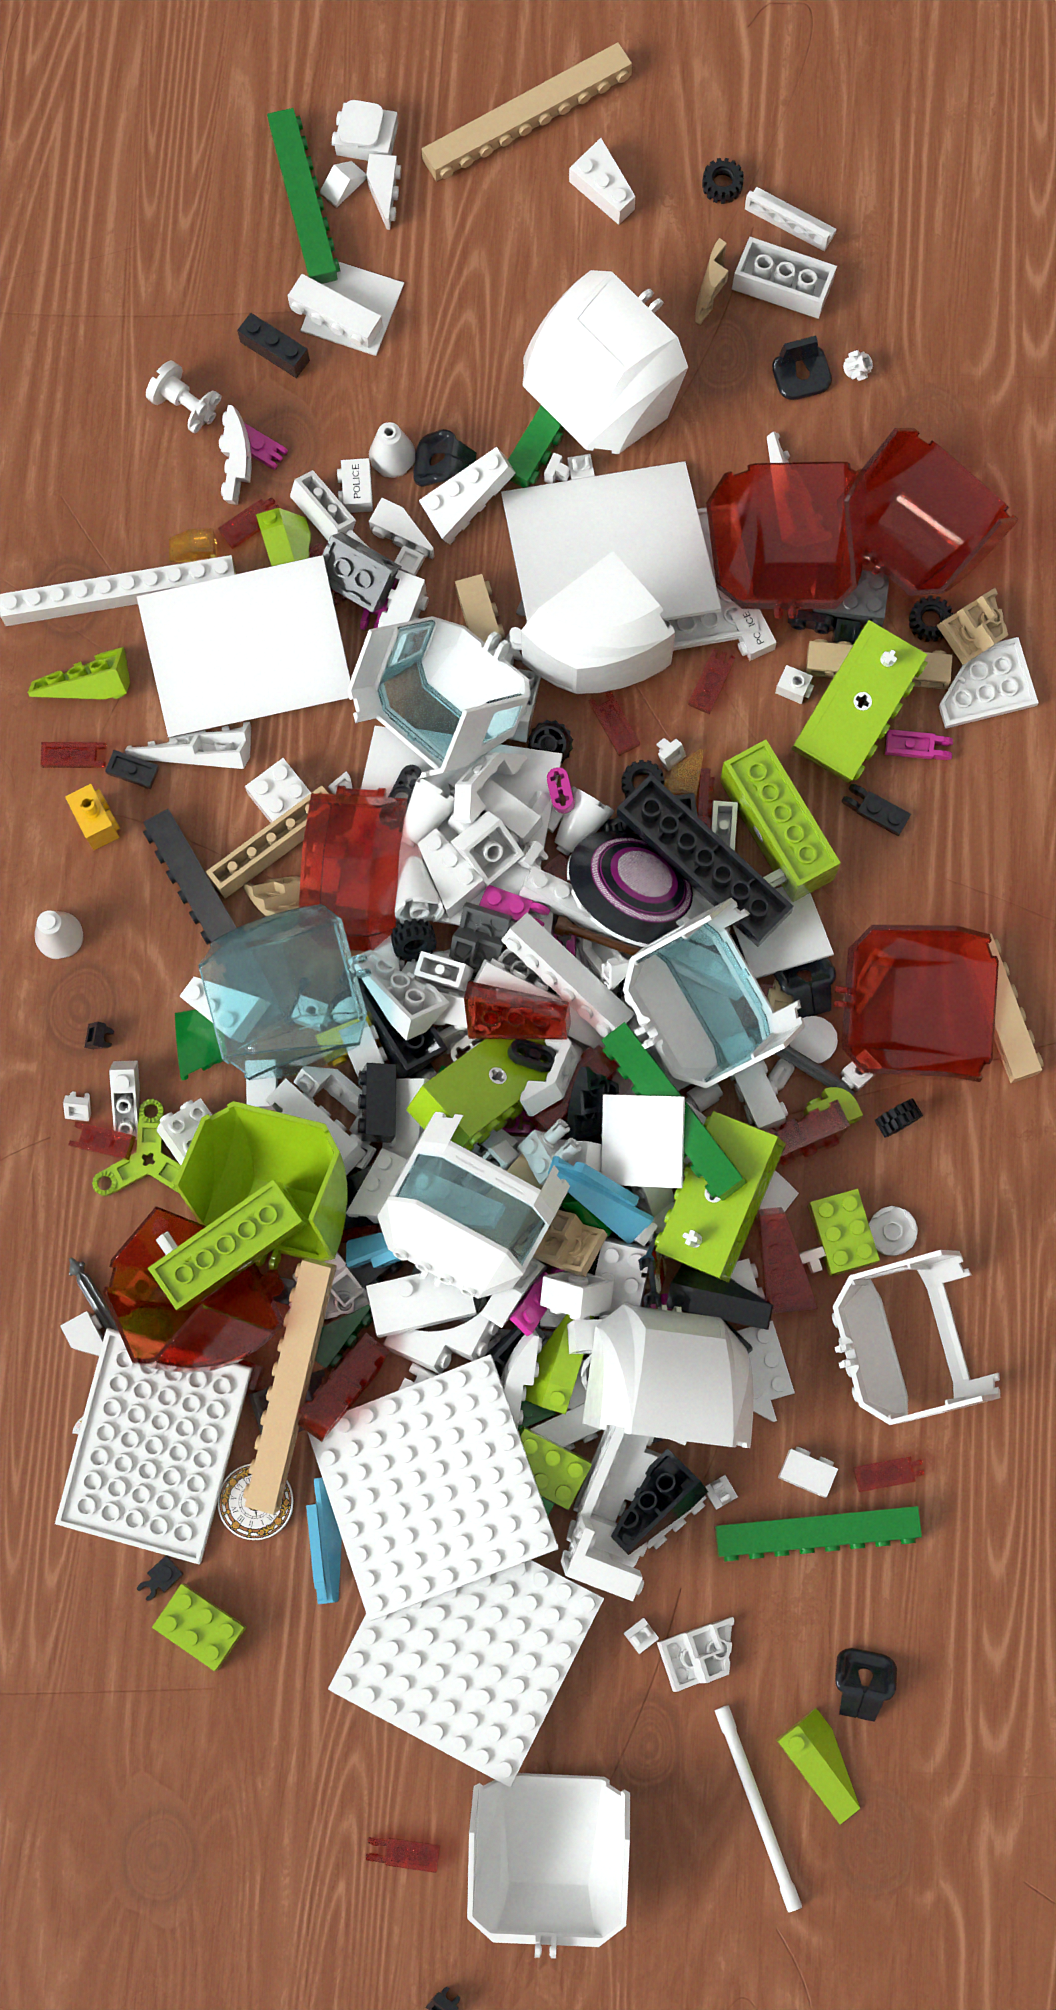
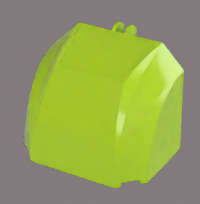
M235 1101L227 1104V1108L211 1116L209 1114L203 1116L173 1184L199 1224L205 1227L267 1183L276 1180L283 1184L310 1224L272 1250L269 1269L274 1270L278 1267L281 1253L301 1259L311 1258L322 1262L335 1259L346 1218L347 1179L341 1153L326 1124ZM268 1254L256 1261V1266H262Z

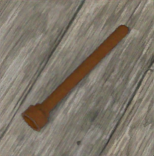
M561 915L554 929V934L564 937V935L569 936L571 934L632 956L642 949L575 926L573 922L569 921L570 918Z

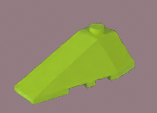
M281 508L256 514L271 566L309 559V544L311 543L312 536L306 517Z
M124 647L94 656L96 660L82 665L81 661L73 664L74 667L65 673L56 671L32 681L28 691L29 697L108 699L113 697L117 699L127 694L130 685Z
M569 1314L565 1315L542 1347L541 1352L538 1353L536 1362L539 1363L538 1377H534L533 1385H523L526 1386L525 1400L565 1415L584 1355L569 1354L567 1324L574 1320L570 1318ZM590 1316V1320H594L595 1316Z
M815 1708L779 1736L776 1741L841 1825L856 1813L860 1806L833 1730L817 1708Z

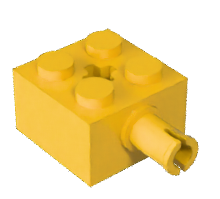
M89 784L65 796L84 836L93 850L120 838L116 832L120 827L100 789L95 790L92 784Z

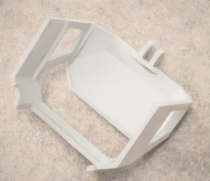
M938 1250L850 1275L833 1305L834 1313H832V1320L835 1327L839 1329L841 1336L839 1338V1346L835 1347L836 1353L845 1352L847 1359L839 1362L840 1369L846 1368L848 1376L852 1377L854 1400L859 1403L861 1408L889 1425L905 1423L1000 1398L999 1387L995 1388V1381L1000 1380L999 1373L973 1380L970 1379L944 1283L972 1276L969 1268L963 1269L960 1264L963 1262L960 1251ZM906 1270H917L928 1290L953 1381L954 1398L945 1400L944 1406L908 1415L907 1390L883 1302L871 1279Z

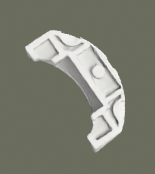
M574 923L575 926L584 928V927H582V926H580V925ZM576 936V946L580 950L581 963L609 990L614 989L626 977L630 959H625L617 950Z

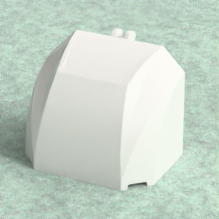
M590 270L576 281L552 307L538 327L523 358V387L586 450L593 451L594 448L612 450V453L619 454L668 418L687 372L688 365L678 337L654 314L664 302L659 298L647 307L644 303L653 296L654 292L651 289H647L637 297L611 271Z
M612 551L543 604L522 630L518 627L511 628L510 644H512L514 649L522 650L523 664L553 685L575 694L601 693L621 689L644 681L671 665L675 631L671 625L667 627L660 615L663 612L661 605L616 553Z
M623 1304L595 1326L583 1424L602 1430H609V1425L623 1427L626 1434L736 1447L738 1445L743 1448H750L754 1399L751 1361L745 1346L720 1317L683 1313L681 1307L674 1306L672 1311H668L667 1305H661L658 1309Z
M517 1773L511 1787L497 1780H493L484 1786L480 1783L475 1785L473 1788L469 1829L467 1919L492 1942L535 1944V1958H540L542 1954L541 1945H551L549 1955L551 1958H556L557 1945L600 1947L626 1926L630 1792L625 1789L620 1792L610 1785L609 1779L600 1776Z

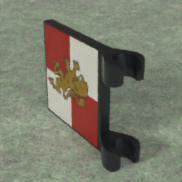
M654 1233L646 1255L638 1260L640 1271L648 1267L651 1292L644 1296L645 1308L650 1304H656L657 1307H661L660 1292L665 1281L662 1254L655 1251L657 1247L655 1246V1240L659 1233Z

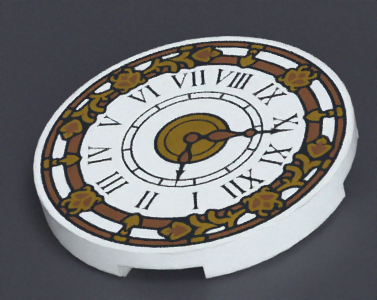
M250 1464L234 1470L224 1480L218 1498V1511L224 1525L233 1534L247 1540H263L276 1535L288 1523L293 1512V1492L287 1480L280 1510L274 1515L244 1507L246 1499L243 1498L246 1485L250 1484L252 1474H249Z

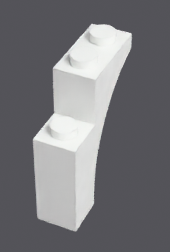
M480 1312L468 1322L448 1330L432 1332L411 1330L389 1335L383 1345L390 1352L442 1374L443 1370L451 1362L452 1353L471 1361L484 1357L488 1350V1343L492 1335H495L499 1330V1326L482 1316Z

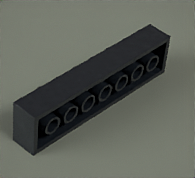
M652 774L617 807V816L714 907L732 898L737 902V909L740 911L743 909L747 910L750 914L733 923V925L757 947L792 913L794 906Z

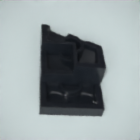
M581 1067L573 1085L569 1101L567 1127H570V1131L567 1133V1139L573 1138L576 1140L602 1134L603 1095H619L618 1083L608 1080L602 1074L591 1071L590 1067Z

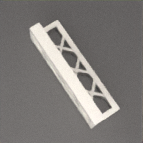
M758 187L755 188L754 192L749 191L746 196L745 210L824 252L836 234V228Z

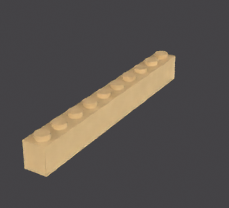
M617 42L422 148L423 162L435 181L442 178L446 179L460 168L469 167L473 161L489 156L495 149L509 145L517 137L526 136L532 129L548 124L552 118L568 113L576 105L585 104L598 93H605L611 86L625 82L632 75V63Z
M306 1258L297 1265L295 1278H298L296 1288H292L289 1302L292 1303L291 1310L286 1313L283 1326L286 1327V1331L278 1344L280 1357L279 1361L274 1363L272 1376H275L273 1386L269 1387L266 1395V1400L269 1401V1404L261 1417L260 1424L263 1425L262 1434L258 1435L255 1442V1449L258 1451L256 1459H253L250 1464L249 1474H252L250 1484L248 1483L244 1490L243 1498L246 1499L244 1507L272 1515L280 1510L337 1265L311 1258Z

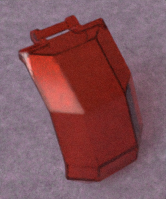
M338 785L336 794L311 793L302 847L299 925L323 949L374 950L393 933V928H396L395 904L398 887L399 855L407 809V798L386 797V788H378V790L351 789Z

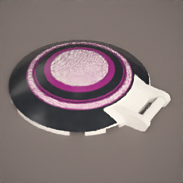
M604 831L590 835L575 847L568 861L567 879L571 882L573 888L571 893L579 907H584L591 915L590 920L601 929L620 940L645 947L647 944L652 943L714 907L635 833ZM700 928L690 936L706 945L714 944L712 938ZM681 936L660 948L677 945L684 938Z

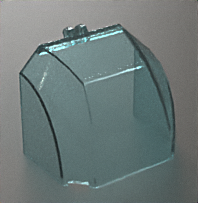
M323 904L300 907L266 916L231 930L212 941L211 948L198 967L222 1060L227 1064L232 1063L245 1073L244 1077L250 1081L299 1074L304 1066L321 1067L360 1045L367 1012L358 978L370 976L372 973L367 968L355 971L354 964H362L368 961L367 955L351 956L342 919Z

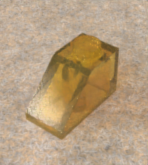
M213 528L188 529L169 538L170 562H190L217 558V539Z
M698 749L674 766L671 770V776L666 775L664 786L672 794L694 793L696 801L704 750Z

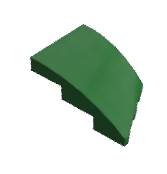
M197 1010L175 1013L176 1043L181 1081L188 1079V1074L200 1068L205 1071L214 1064L229 1059V1042L224 1031Z

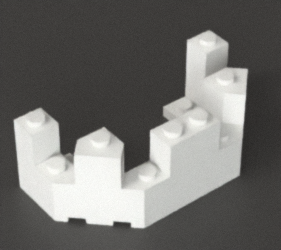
M609 1425V1430H604L592 1459V1466L576 1498L573 1510L578 1513L576 1521L571 1520L566 1540L571 1543L569 1551L564 1550L561 1563L565 1576L633 1601L636 1594L640 1595L644 1586L640 1570L633 1567L636 1565L639 1556H644L648 1543L646 1542L628 1555L611 1538V1535L618 1524L615 1522L618 1515L622 1516L625 1510L626 1502L624 1500L633 1501L634 1493L637 1487L640 1488L648 1467L661 1454L646 1448V1446H651L654 1437L624 1433L625 1428ZM673 1440V1441L678 1442V1443L683 1444V1445H686V1442H687V1441Z

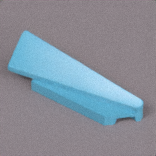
M553 1156L548 1175L555 1165L559 1170L557 1174L559 1179H565L570 1185L567 1192L627 1244H631L653 1222L654 1217L634 1207L637 1206L639 1200L637 1195L585 1163L576 1161L573 1166L559 1156Z
M383 1232L347 1241L346 1264L349 1268H357L372 1262L373 1268H384L401 1261L393 1255L392 1251L388 1250Z
M314 1478L316 1504L306 1505L314 1586L317 1592L318 1604L334 1603L339 1600L342 1537L323 1478Z

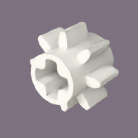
M858 350L849 353V358L845 359L843 366L846 375L852 380L857 378L858 381L868 378L867 374L871 372L873 367L871 357L865 352L859 353Z

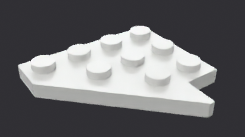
M1019 638L1000 641L962 665L939 705L945 729L1038 705Z
M770 1321L769 1330L749 1327L737 1332L753 1349L748 1354L753 1374V1412L771 1422H776L777 1419L771 1400L788 1396L795 1392L773 1321Z

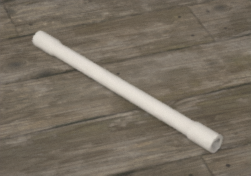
M729 1705L723 1706L714 1711L721 1730L726 1737L780 1885V1892L788 1912L802 1908V1904L796 1887L790 1878L737 1733L736 1723Z

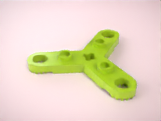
M147 1099L140 1105L136 1153L111 1165L93 1178V1189L99 1195L110 1196L148 1175L178 1192L173 1184L181 1165L162 1154L163 1139L157 1132V1128L160 1124L159 1120L164 1116L165 1111L159 1101ZM150 1105L158 1107V1114L154 1118H148L145 1115V1110ZM153 1154L155 1163L144 1166L145 1161L143 1157L145 1155L149 1157ZM109 1177L112 1181L111 1188L101 1190L99 1188L100 1179Z

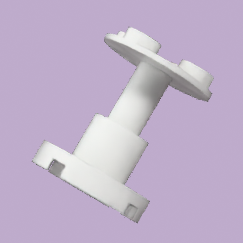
M172 360L164 363L156 371L160 374L157 379L152 377L146 389V398L155 405L162 404L166 400H169L176 406L184 405L192 411L188 419V429L193 433H197L205 423L209 425L215 419L216 413L214 410L221 401L222 395L216 391H211L199 400L189 393V386L180 380L183 372L182 367Z

